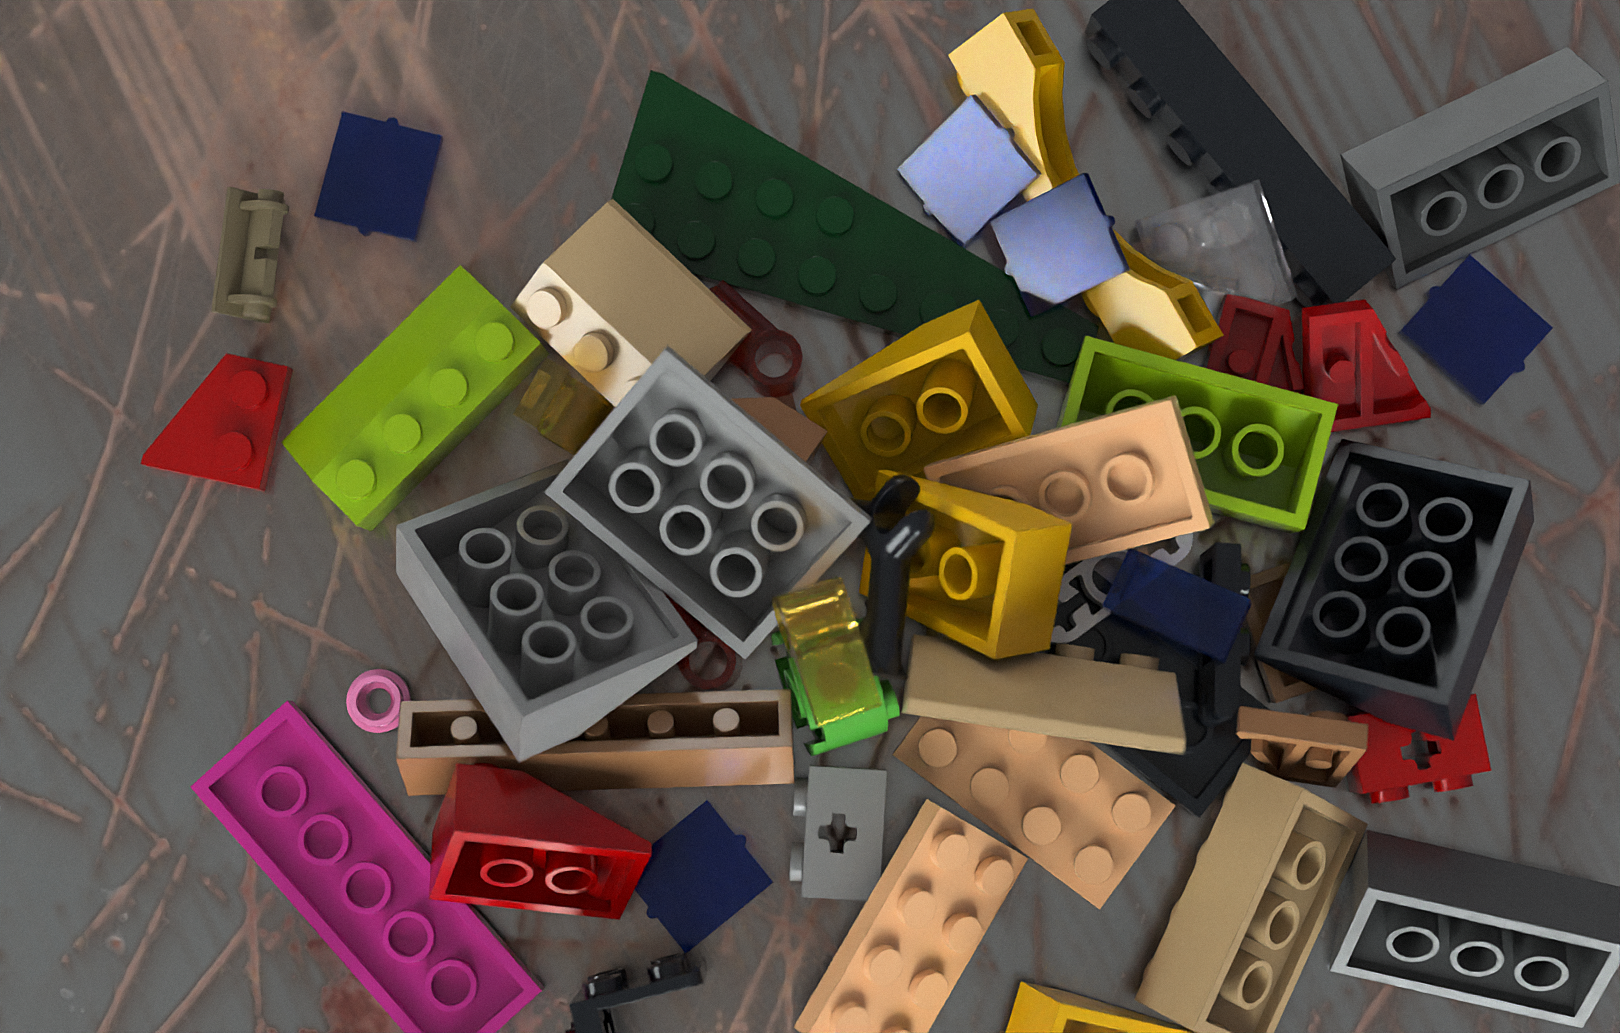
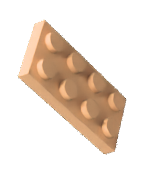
M1176 395L936 461L923 468L927 480L1021 502L1072 523L1065 565L1210 528L1214 523Z
M920 716L892 754L1099 910L1176 806L1091 742Z
M926 799L799 1016L794 1028L800 1033H928L1029 858Z

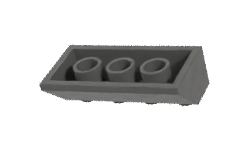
M1568 47L1341 154L1352 207L1396 257V260L1384 269L1391 284L1396 289L1620 183V168L1609 80Z
M1367 830L1348 871L1330 958V971L1583 1028L1620 964V887Z

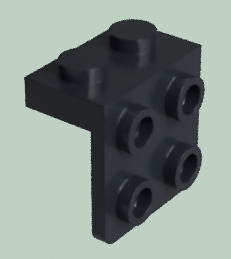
M681 952L650 961L651 966L647 967V973L627 978L626 970L623 967L587 977L588 982L582 984L583 989L569 1003L573 1021L571 1022V1028L566 1029L565 1033H617L611 1007L703 984L707 974L704 959L690 962L688 952Z

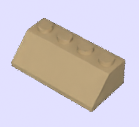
M1242 763L1234 782L1231 783L1225 793L1223 806L1210 835L1198 852L1197 863L1184 892L1171 911L1170 922L1158 949L1144 970L1143 981L1134 1000L1197 1033H1274L1368 824L1300 786Z

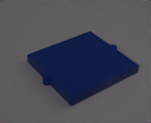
M976 94L970 95L897 168L925 203L923 206L924 212L928 215L934 214L961 247L967 246L1041 175V172L1013 140L1014 130L1012 128H1003Z
M342 111L314 216L318 219L358 228L361 235L365 237L370 236L374 232L416 243L444 138L441 135L401 126L394 117H390L384 122Z
M1082 173L990 221L1007 261L1004 267L1005 273L1013 275L1031 317L1037 316L1130 270L1112 229L1115 224V218L1112 215H1106L1088 173Z
M1468 255L1440 287L1433 286L1427 291L1426 296L1428 300L1404 325L1399 333L1482 406L1512 373L1518 374L1525 369L1523 361L1553 327L1474 257Z
M708 800L652 844V854L635 887V891L649 907L646 911L647 916L651 919L658 918L684 952H689L773 883V880L745 847L747 838L743 834L736 836Z

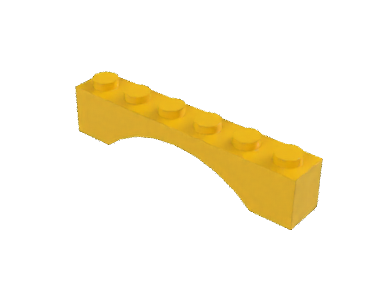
M1034 8L1002 13L948 54L957 70V81L960 88L967 97L975 101L989 125L988 134L992 143L1008 158L1020 179L1019 187L1023 197L1032 207L1038 210L1051 233V244L1055 252L1071 267L1082 286V296L1086 306L1095 316L1101 319L1113 342L1183 361L1224 336L1192 280L1162 268L1136 251L1109 225L1090 198L1075 166L1065 129L1062 95L1065 62Z

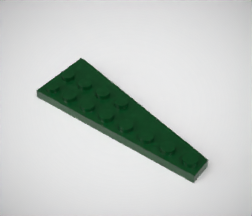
M650 70L611 200L614 199L695 277L899 338L924 323L980 300L1020 373L1063 386H1069L1084 337L1096 338L1099 330L1098 325L668 76Z

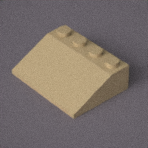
M927 627L926 636L917 634L911 636L906 670L908 679L905 680L900 713L1158 752L1184 753L1185 734L1176 675L1171 672L1158 671L1159 658L1121 653L1120 662L1117 665L1093 661L1095 653L1093 648L1056 644L1055 655L1032 652L992 659Z

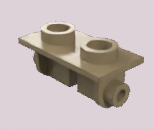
M227 187L211 312L266 324L270 323L271 308L277 307V300L273 298L283 215L289 212V206L285 204L283 192L272 189H259L258 193L234 187Z

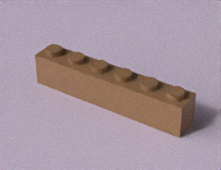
M791 689L634 694L577 737L521 762H518L478 699L400 701L396 761L408 796L446 795L457 763L469 765L490 763L501 769L523 771L557 791L795 784Z

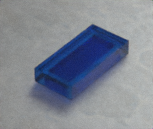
M1129 548L1102 607L1105 611L1225 663L1252 606V602L1249 598L1133 548Z

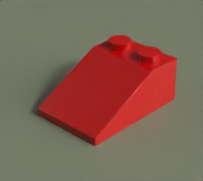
M457 763L432 831L429 899L620 920L650 859L652 845L646 839L523 771L501 769L490 763H477L473 765Z

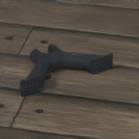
M896 475L890 478L871 501L848 497L872 518L870 523L856 537L863 539L871 556L868 599L864 603L867 608L866 616L853 629L854 635L857 638L863 656H865L872 676L899 680L908 679L901 660L911 561L931 537L935 528L934 515L928 510L913 511L905 516L907 509L920 492L919 484L907 475Z

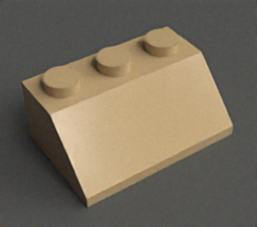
M614 199L604 204L542 263L510 306L615 407L667 346L711 381L752 331L750 327Z

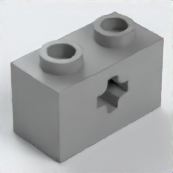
M809 765L808 778L796 777L793 816L806 817L804 843L792 842L789 881L802 882L801 897L868 900L881 878L887 782L886 769ZM832 813L845 814L846 826L856 828L857 831L855 838L850 837L844 840L843 850L830 849V839L826 836H819V827L830 825Z

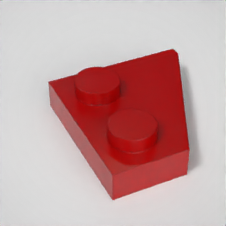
M1227 292L1223 296L1216 320L1224 336L1209 345L1203 368L1302 394L1301 390L1304 389L1300 364L1294 356L1292 345L1295 337L1289 310Z
M1365 299L1302 308L1303 391L1306 396L1338 404L1331 432L1431 418L1430 406L1417 389L1408 373L1407 366L1386 335L1387 332L1374 309Z
M226 353L142 456L141 464L156 469L265 491L293 369L285 365Z

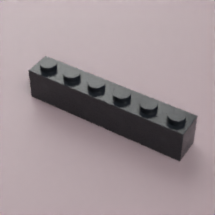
M1108 0L1091 14L1085 33L1090 37L1086 40V43L1092 55L1107 70L1113 67L1117 69L1130 85L1126 90L1133 104L1146 117L1151 118L1155 115L1170 133L1167 136V141L1174 153L1189 166L1196 163L1211 181L1207 188L1215 202L1229 214L1236 211L1251 229L1248 233V238L1257 252L1269 262L1277 260L1292 279L1288 282L1289 287L1303 306L1312 307L1345 302L1396 260V257L1179 0Z

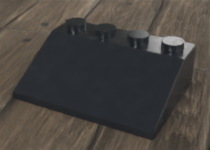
M1341 439L1255 650L1256 660L1388 723L1454 741L1534 523L1531 481Z

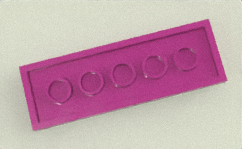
M287 700L190 786L404 1033H496L545 988L472 904L429 899L430 856L293 701Z

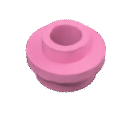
M373 669L359 675L350 685L346 697L347 710L353 722L361 729L372 733H385L396 729L399 725L400 701H412L407 683L398 674L384 669ZM377 689L386 690L391 698L390 707L381 714L373 711L369 702L371 694Z

